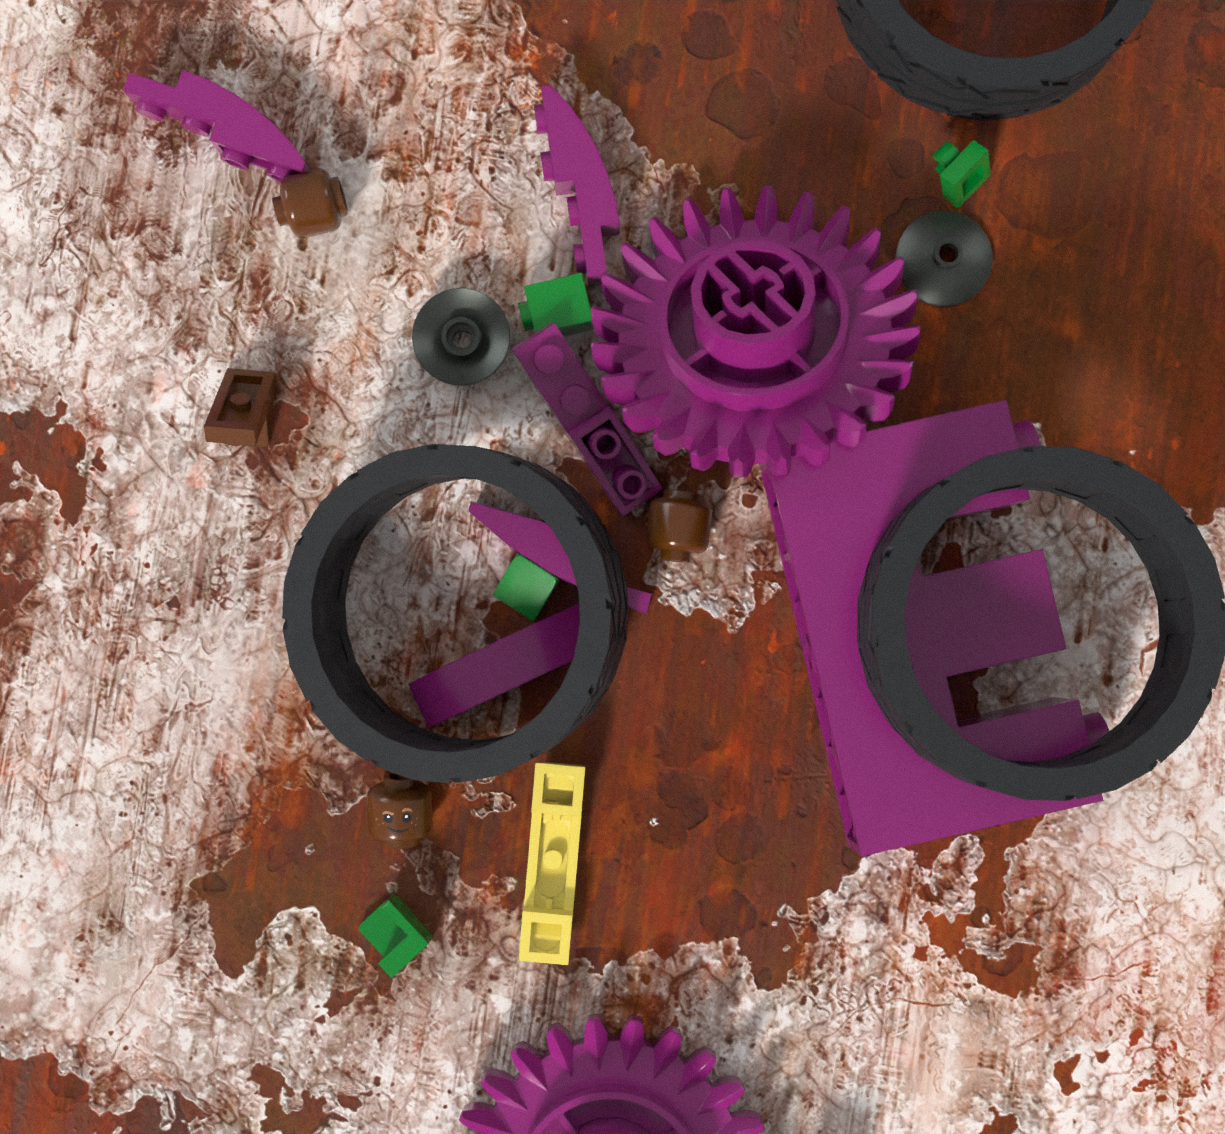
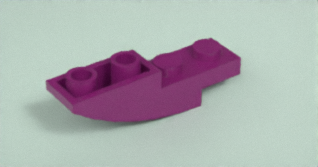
M183 69L176 88L129 72L123 91L136 105L135 111L156 121H164L165 116L182 121L181 126L201 136L209 137L212 131L209 141L221 154L220 159L223 162L243 170H248L250 164L266 169V175L278 182H281L286 176L310 170L287 137L255 107L231 91Z
M551 85L541 86L543 103L534 104L537 133H547L550 151L540 152L544 182L554 180L556 196L575 193L576 196H569L566 199L570 226L580 225L582 244L573 245L577 273H587L588 287L602 285L601 276L603 272L607 273L602 237L620 235V220L614 192L598 149L584 124L570 105Z
M551 321L511 348L535 385L534 387L622 516L663 490L614 411L607 405L554 322Z

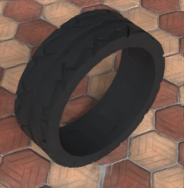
M835 0L837 4H840L836 8L849 41L871 70L878 72L877 77L905 99L934 112H947V116L978 121L1018 118L1025 114L1029 115L1054 106L1067 99L1095 78L1146 16L1154 1L1108 0L1100 22L1086 35L1060 49L1026 58H993L960 50L933 36L907 14L898 0Z
M430 444L392 452L348 476L323 499L300 535L302 537L295 545L284 579L282 619H285L283 634L290 668L306 702L310 700L312 711L336 740L367 762L372 758L373 764L379 768L412 780L450 783V780L462 783L499 776L538 757L569 736L591 716L616 675L627 641L629 604H627L628 591L621 557L605 525L602 524L601 518L579 492L546 468H542L539 464L501 451L477 446ZM460 479H477L501 487L528 504L555 533L570 560L579 591L580 629L574 659L560 689L542 712L520 730L506 736L480 740L445 737L419 728L394 712L370 687L357 664L348 636L345 599L351 568L364 539L381 517L409 495L434 484Z
M1031 446L985 456L924 489L921 494L917 495L892 519L870 556V562L867 564L857 599L858 650L867 686L884 717L920 757L951 776L970 784L1023 800L1070 801L1074 797L1076 799L1117 790L1152 771L1158 761L1162 763L1193 732L1211 701L1212 689L1216 690L1225 658V603L1222 600L1225 598L1216 560L1195 522L1186 516L1188 513L1160 484L1125 463L1076 447ZM1012 489L1048 491L1079 501L1108 519L1131 542L1146 567L1158 604L1159 640L1154 668L1140 698L1117 726L1095 743L1063 757L1033 762L1003 760L987 754L961 738L934 711L916 680L906 647L904 611L911 576L926 544L947 518L972 499L983 494Z

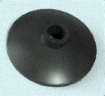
M946 210L930 212L914 220L902 234L895 258L901 256L904 260L901 283L906 290L916 289L919 301L936 307L956 306L973 298L986 284L993 263L991 244L984 230L968 216ZM940 248H951L955 252V261H943L939 255Z
M453 288L436 294L422 306L414 321L412 344L418 361L432 377L446 384L468 386L486 380L500 368L509 350L510 329L504 312L492 298L474 289ZM461 332L469 333L472 336L471 344L466 348H458L454 345L455 336Z

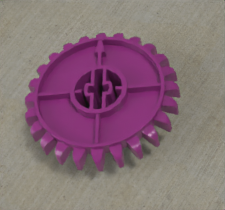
M764 186L757 203L754 220L746 221L743 219L739 203L732 189H723L719 208L720 225L713 227L709 226L703 213L691 198L684 200L685 238L680 241L657 217L651 218L649 220L650 238L656 258L652 260L627 242L620 246L624 270L634 285L603 272L601 276L603 294L606 302L615 311L591 307L593 328L596 334L606 341L591 342V348L597 368L610 374L601 377L605 396L611 403L619 405L628 404L622 408L623 420L633 432H647L654 427L656 428L652 434L656 451L667 456L675 454L683 447L690 451L691 468L704 472L711 468L716 460L729 462V470L732 477L746 478L750 474L753 464L767 463L769 471L776 477L788 475L791 469V459L804 456L809 463L815 466L829 462L830 443L837 440L844 446L855 447L865 440L866 423L861 419L862 417L870 421H884L894 410L895 395L889 392L904 389L911 379L913 361L903 359L915 353L919 345L921 325L904 326L913 318L916 311L918 297L916 289L892 296L901 284L904 268L903 258L901 256L896 257L870 272L879 256L880 230L875 227L848 250L846 244L849 235L850 209L843 205L829 220L821 233L814 230L813 193L806 191L794 208L789 222H779L777 201L772 186Z
M590 1014L586 1020L584 1038L573 1040L568 1029L561 1023H553L549 1025L547 1031L549 1050L543 1054L525 1041L516 1043L511 1049L512 1060L519 1071L515 1076L504 1070L494 1068L487 1070L482 1076L481 1086L496 1100L495 1104L491 1105L484 1102L468 1103L464 1106L459 1118L462 1124L482 1134H759L765 1130L761 1115L756 1111L743 1109L731 1112L729 1106L735 1103L745 1092L744 1084L739 1077L735 1075L723 1076L714 1082H711L708 1078L716 1063V1054L710 1047L703 1046L694 1050L687 1058H684L678 1054L681 1046V1032L679 1028L674 1026L666 1027L659 1034L656 1041L652 1042L644 1039V1026L642 1018L638 1015H629L620 1035H608L606 1023L600 1014Z

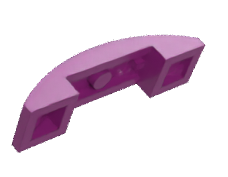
M579 604L408 683L428 728L572 662L580 629Z

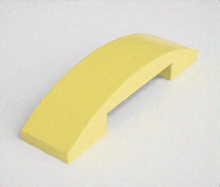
M535 762L531 808L532 818L518 961L568 965L585 765Z

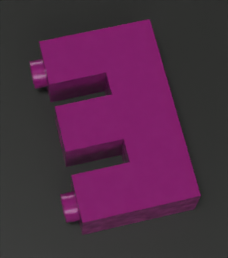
M1007 400L866 431L865 440L855 447L844 446L835 440L830 443L829 462L815 466L809 463L804 456L791 459V469L788 475L775 477L769 471L767 463L759 465L847 844L861 857L1104 801L1102 794L1081 799L1074 797L1070 801L1023 800L959 780L920 757L903 740L884 717L867 686L858 650V595L867 564L870 562V556L892 519L917 495L921 494L924 489L985 456L1019 448L1041 446L1038 434L1031 421L1024 420L1012 423ZM1012 489L980 495L956 511L945 522L1014 506L1029 500V491ZM1043 549L922 576L918 561L911 576L904 611L906 647L916 680L934 711L961 738L991 756L1003 760L1033 762L1066 756L1095 743L1109 732L1107 723L1099 712L1083 715L1080 701L1067 698L1053 697L956 719L947 681L948 676L1067 649Z

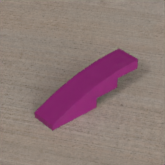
M475 502L470 503L468 511L510 548L553 576L577 587L570 560L555 533L546 522ZM627 587L628 609L646 614L652 594Z

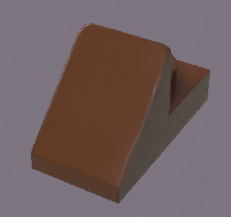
M227 368L204 424L206 442L224 443L231 446H268L276 385L275 372Z

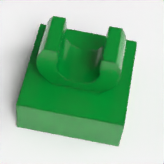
M975 140L962 152L951 143L945 142L932 155L933 159L939 162L935 167V171L940 175L943 198L957 209L991 176L989 150Z

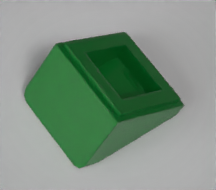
M517 553L495 589L493 596L534 622L560 580Z

